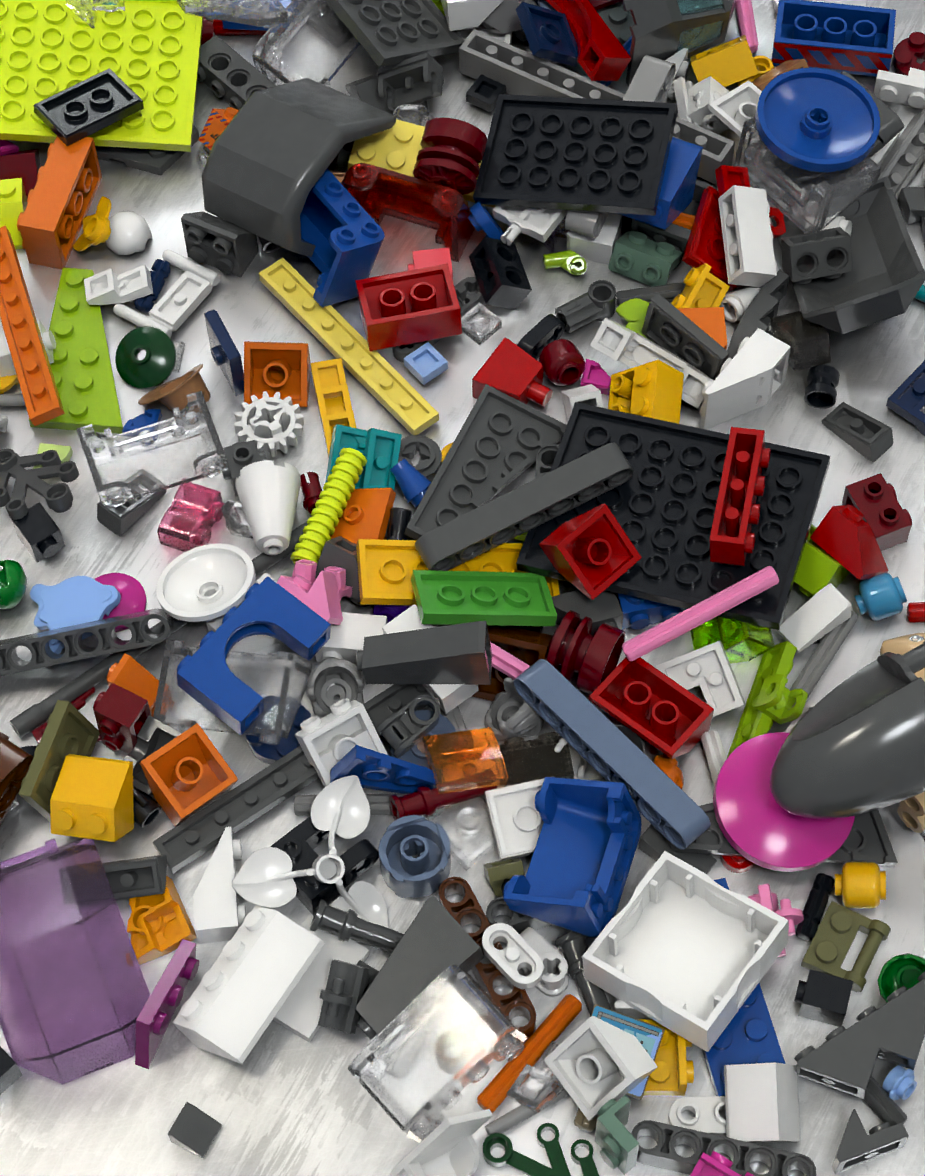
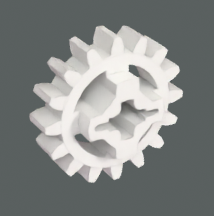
M264 391L263 398L258 399L255 395H252L251 404L242 402V412L235 413L236 422L234 423L235 433L238 436L239 442L255 440L258 452L270 451L271 457H275L276 450L279 449L284 454L288 453V444L292 446L298 445L297 437L303 436L302 426L304 425L303 414L300 412L299 404H292V397L288 396L282 400L280 392H276L274 397H269L267 391Z

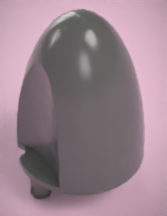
M925 641L904 655L891 652L882 654L877 660L856 672L828 693L799 721L780 748L771 770V792L775 801L782 809L805 818H843L875 811L925 792V682L921 677L918 678L915 675L916 672L925 668Z

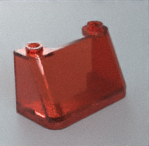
M358 163L348 169L341 182L342 185L379 226L384 216L388 215L437 230L435 242L443 244L444 248L449 247L451 260L459 262L475 229L468 219V216L472 214L469 209L471 206L459 191L366 163Z

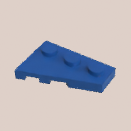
M358 745L352 748L330 771V783L342 777L356 775L360 780L362 788L401 794L417 792V788L421 786L429 787V789L442 786V773Z

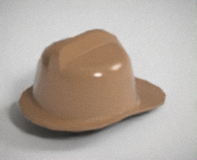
M199 364L183 376L151 390L138 401V404L144 405L158 400L174 413L188 414L195 411L209 401L211 397L199 373L203 364Z

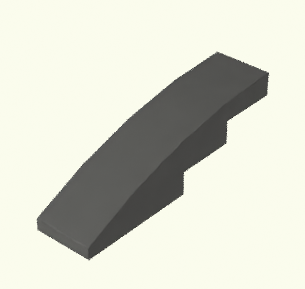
M781 269L759 291L744 312L732 335L727 350L729 352L728 358H734L739 345L745 337L748 336L750 338L758 328L768 333L769 326L776 321L779 301L787 295L790 277Z

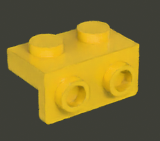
M706 263L697 268L693 267L687 273L683 281L686 284L684 290L673 299L671 304L677 309L719 307L730 286L709 273L711 266Z

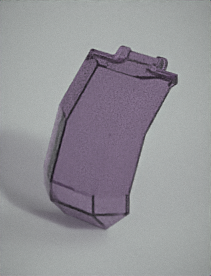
M54 838L46 841L45 846L0 862V1025L13 1060L20 1067L65 1084L133 1057L136 1045V1019L150 997V993L94 840L82 838L58 847Z

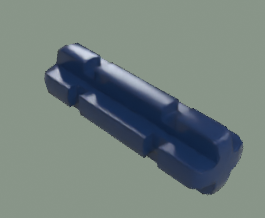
M155 260L151 268L153 271H150L153 294L135 300L134 304L137 311L147 314L154 305L152 301H156L165 283L164 279L168 277L171 271L170 263L166 260Z

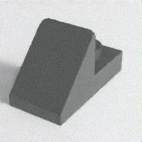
M853 1109L832 1165L834 1173L836 1174L904 1147L909 1135L903 1123L891 1126L889 1122H885L869 1130L870 1135H867L856 1110Z

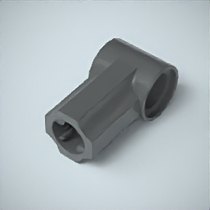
M598 280L590 285L587 293L555 308L556 317L565 323L564 332L571 333L594 320L604 321L605 318L610 319L615 313L616 288L609 281Z

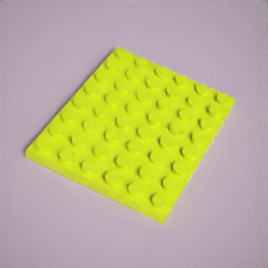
M0 0V140L54 143L57 135L34 113L33 105L110 68L143 100L144 109L87 136L94 138L95 146L191 152L205 1Z

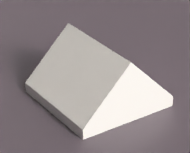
M783 1063L724 1065L727 1137L746 1142H800L796 1065Z

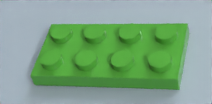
M413 570L411 583L421 624L455 625L476 621H486L487 625L540 627L555 626L557 613L545 576L522 572Z

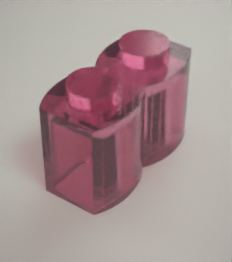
M184 481L178 488L171 506L165 512L159 524L157 533L160 544L183 552L208 545L212 533L211 528L216 521L219 522L222 519L225 511L221 492Z

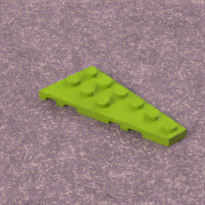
M62 269L49 327L56 341V349H53L54 363H51L50 367L65 414L38 426H34L29 419L30 427L123 434V424L100 305H89L86 301L84 279L94 275L91 269Z

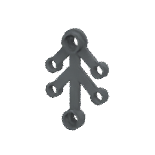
M1 449L0 507L6 505V510L13 520L23 518L28 513L25 497L27 489L30 488L44 497L48 507L55 512L62 513L72 507L73 495L66 483L76 480L79 476L75 462L66 461L61 464L59 455L55 450L20 457L12 449ZM36 465H42L41 468L28 469V470L24 469V468H26V467H31V466H36ZM13 477L16 480L10 499L6 487L9 478ZM60 477L61 481L66 483L50 485L42 479Z

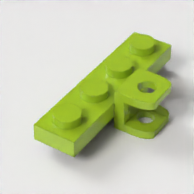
M785 641L765 649L727 758L742 743L756 736L767 734L774 721L781 725L797 719L802 714L808 693L800 688L790 691L785 687V684L788 682L787 676L793 668V658L797 647L790 642Z

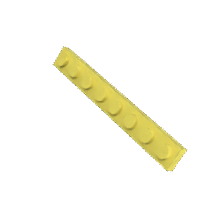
M283 257L259 272V280L337 359L342 358L343 366L412 435H419L439 421V413L376 350L369 351L367 341L331 305L321 307L313 298L315 289Z

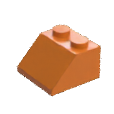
M198 723L140 761L141 768L154 798L175 827L231 789L239 780Z

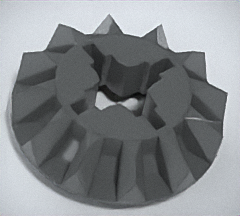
M412 435L401 439L398 463L406 458L409 464L426 478L433 473H437L438 467L442 464V453L435 441L421 435ZM419 451L421 460H419L418 465L413 466L411 459Z

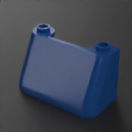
M545 777L541 790L535 796V808L540 813L544 823L526 876L514 875L510 881L506 882L503 890V899L509 909L514 912L588 937L597 938L609 921L616 915L639 842L642 825L641 816L625 783Z

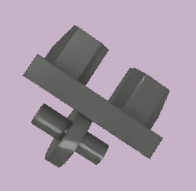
M332 960L326 990H321L320 999H323V1004L318 1022L319 1026L333 1028L348 1034H355L357 1022L360 1020L355 1007L363 997L365 987H367L370 975L368 973L369 968L340 960Z

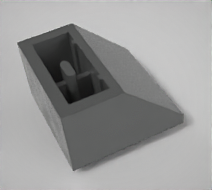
M203 211L186 213L181 217L188 257L195 262L213 266L225 274H233L241 278L259 252L257 236L239 226Z

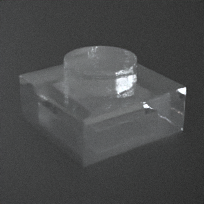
M480 302L461 317L462 332L478 345L484 343L502 328V320Z
M228 500L221 507L226 527L233 535L253 539L241 503Z

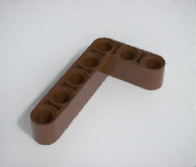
M461 877L447 878L439 887V902L462 927L468 924H475L480 928L477 932L468 934L480 946L483 955H485L482 949V936L491 925L467 881ZM459 894L464 899L457 903H451L447 900V897ZM500 942L494 944L496 949H503ZM479 962L471 969L492 1011L444 1033L437 1041L438 1065L447 1074H461L525 1043L536 1030V1011L525 989L512 985L493 963L483 964ZM500 985H507L512 989V992L507 995H499L494 989ZM516 1016H523L528 1019L529 1023L523 1027H516L510 1021ZM482 1032H491L496 1036L495 1040L489 1043L481 1042L477 1037ZM456 1047L462 1050L463 1054L458 1058L451 1059L446 1057L444 1052L449 1048Z

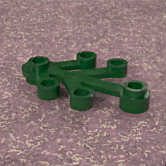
M544 1123L537 1130V1142L541 1147L545 1148L551 1168L514 1151L511 1140L504 1134H491L483 1143V1157L493 1167L508 1165L528 1176H571L559 1144V1130L552 1123ZM547 1130L552 1131L555 1138L552 1141H545L542 1139L541 1134ZM584 1139L575 1141L571 1146L570 1153L573 1162L580 1165L583 1176H599L593 1160L592 1144ZM495 1147H500L505 1151V1154L501 1158H495L491 1155V1150ZM578 1147H585L589 1154L587 1157L580 1158L575 1154V1150Z

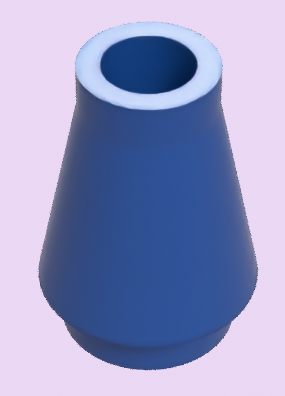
M405 458L391 468L390 471L395 476L407 503L411 502L417 508L431 481L409 464Z

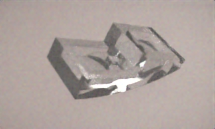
M552 1041L534 1067L526 1064L507 1092L508 1098L538 1113L565 1089L544 1061L560 1044Z

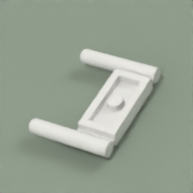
M167 249L163 252V260L168 261L185 272L149 311V316L147 317L121 303H117L113 311L116 315L139 327H154L171 337L172 331L176 332L212 292V287L219 284L221 275Z

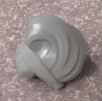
M324 659L311 671L306 695L312 703L314 714L319 717H325L332 713L330 707L338 702L334 700L336 695L340 696V700L348 698L350 702L356 700L364 704L363 688L365 683L361 677V671L357 670V665L344 659Z
M510 677L504 679L505 691L496 694L490 709L485 715L484 725L488 730L489 736L496 741L511 740L518 736H535L541 731L545 722L517 693L513 683L514 680Z

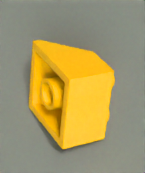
M745 35L690 57L698 83L711 76L725 88L734 83L740 86L748 80L753 82L755 80L754 75L759 74Z
M68 754L65 757L50 799L51 834L116 842L134 829L133 762Z

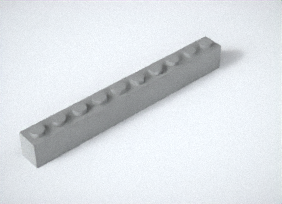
M475 29L459 47L460 73L476 80L482 74L506 85V93L510 95L623 100L625 96L624 93L596 81H591L589 78L545 59L533 56L531 53ZM676 118L673 137L703 147L697 176L717 185L715 170L721 165L732 166L735 141L682 118Z

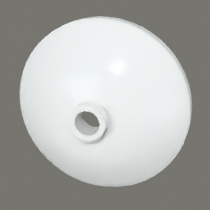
M229 544L199 546L179 555L166 566L157 582V599L161 608L175 619L187 622L213 620L224 616L232 607H238L245 600L247 591L255 583V568L249 555L236 546Z

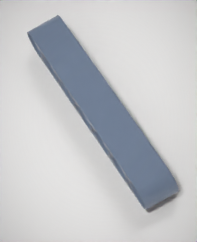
M539 659L513 681L514 687L521 698L608 782L625 783L638 811L676 848L680 850L686 849L710 827L711 823L706 813L547 660Z

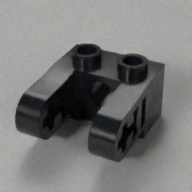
M310 816L270 847L278 848L289 855L292 860V871L310 869L314 860L319 856L313 849L328 838L329 831H321L315 828ZM368 839L359 841L340 856L345 865V872L341 878L344 888L371 868L379 858V851ZM314 875L293 878L297 887L296 897L313 916L320 899L326 900V905H329L340 896L335 883L319 882Z

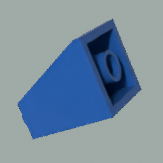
M672 137L656 215L617 214L666 230L692 202L703 147Z

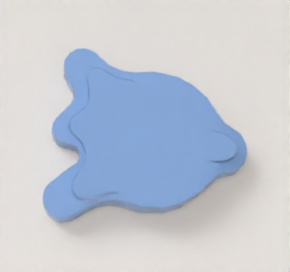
M74 576L53 586L36 584L30 591L31 599L39 606L34 619V625L40 630H54L102 620L105 614L109 616L110 612L118 606L121 600L120 592L114 586L103 585L87 576ZM85 632L82 635V640L94 634L91 632ZM51 639L49 642L50 649L56 654H60L65 648L64 644L58 639Z

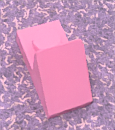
M321 571L313 584L297 574L294 578L280 576L277 584L328 623L334 625L341 624L343 617L334 573Z

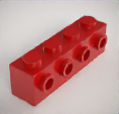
M731 427L709 540L710 562L744 566L746 554L753 553L755 533L750 532L752 524L758 525L760 504H756L757 496H763L766 477L761 476L762 468L769 467L771 452L770 448H765V430Z

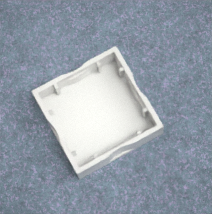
M664 851L638 884L628 904L609 921L583 954L584 979L704 1051L709 1052L788 944L789 920L745 895L722 887L711 879L709 875Z

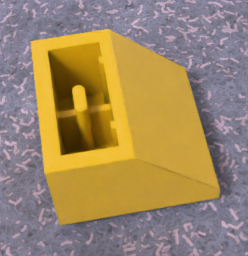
M655 360L612 374L608 409L679 424L684 373L660 360Z

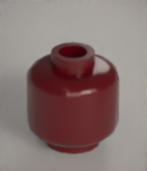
M566 339L552 341L543 348L539 356L543 372L554 385H571L580 379L585 370V361L575 344Z

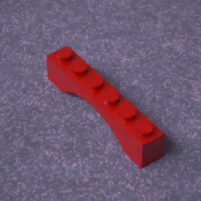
M545 0L557 12L566 15L577 42V61L591 81H618L632 58L589 0Z

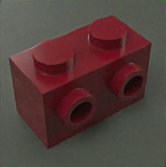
M881 473L845 487L842 505H852L864 515L862 519L871 526L880 551L907 542L912 527L911 516L906 509H902L897 501L894 487L890 483H886Z
M111 683L106 692H101L93 705L102 743L114 752L121 750L130 754L137 743L139 731L147 717L151 716L148 700Z

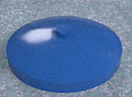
M821 68L794 69L775 77L762 91L755 114L757 131L764 144L773 154L788 164L814 172L841 171L860 163L874 148L880 131V114L870 94L851 78L841 73Z

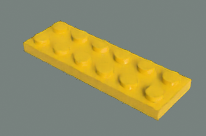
M358 539L356 550L361 605L412 606L415 604L417 606L411 583L413 570H428L415 548L417 540ZM503 543L448 571L528 573L517 570L516 565L523 543ZM545 576L551 597L560 595L558 579Z

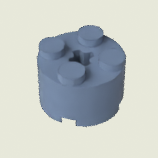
M419 815L401 817L387 827V831L380 840L378 847L381 874L385 883L401 898H420L438 891L442 882L449 877L451 870L450 841L444 828L438 823L435 824Z

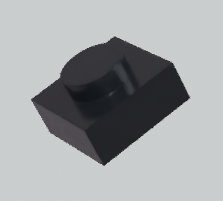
M481 74L466 92V102L491 113L496 106L498 94H506V85Z

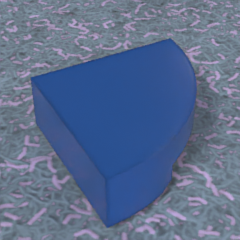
M161 409L145 410L144 414L135 417L133 420H128L122 430L123 436L155 441L162 417Z

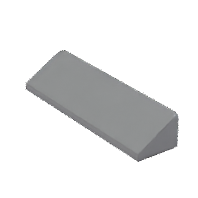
M925 110L911 119L869 180V182L888 176L897 201L901 188L908 187L925 162Z

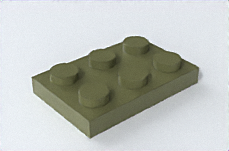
M57 700L53 712L49 715L46 729L35 749L34 758L26 776L22 780L21 789L18 794L50 823V799L65 757L68 754L91 756L100 734L99 730L69 701Z

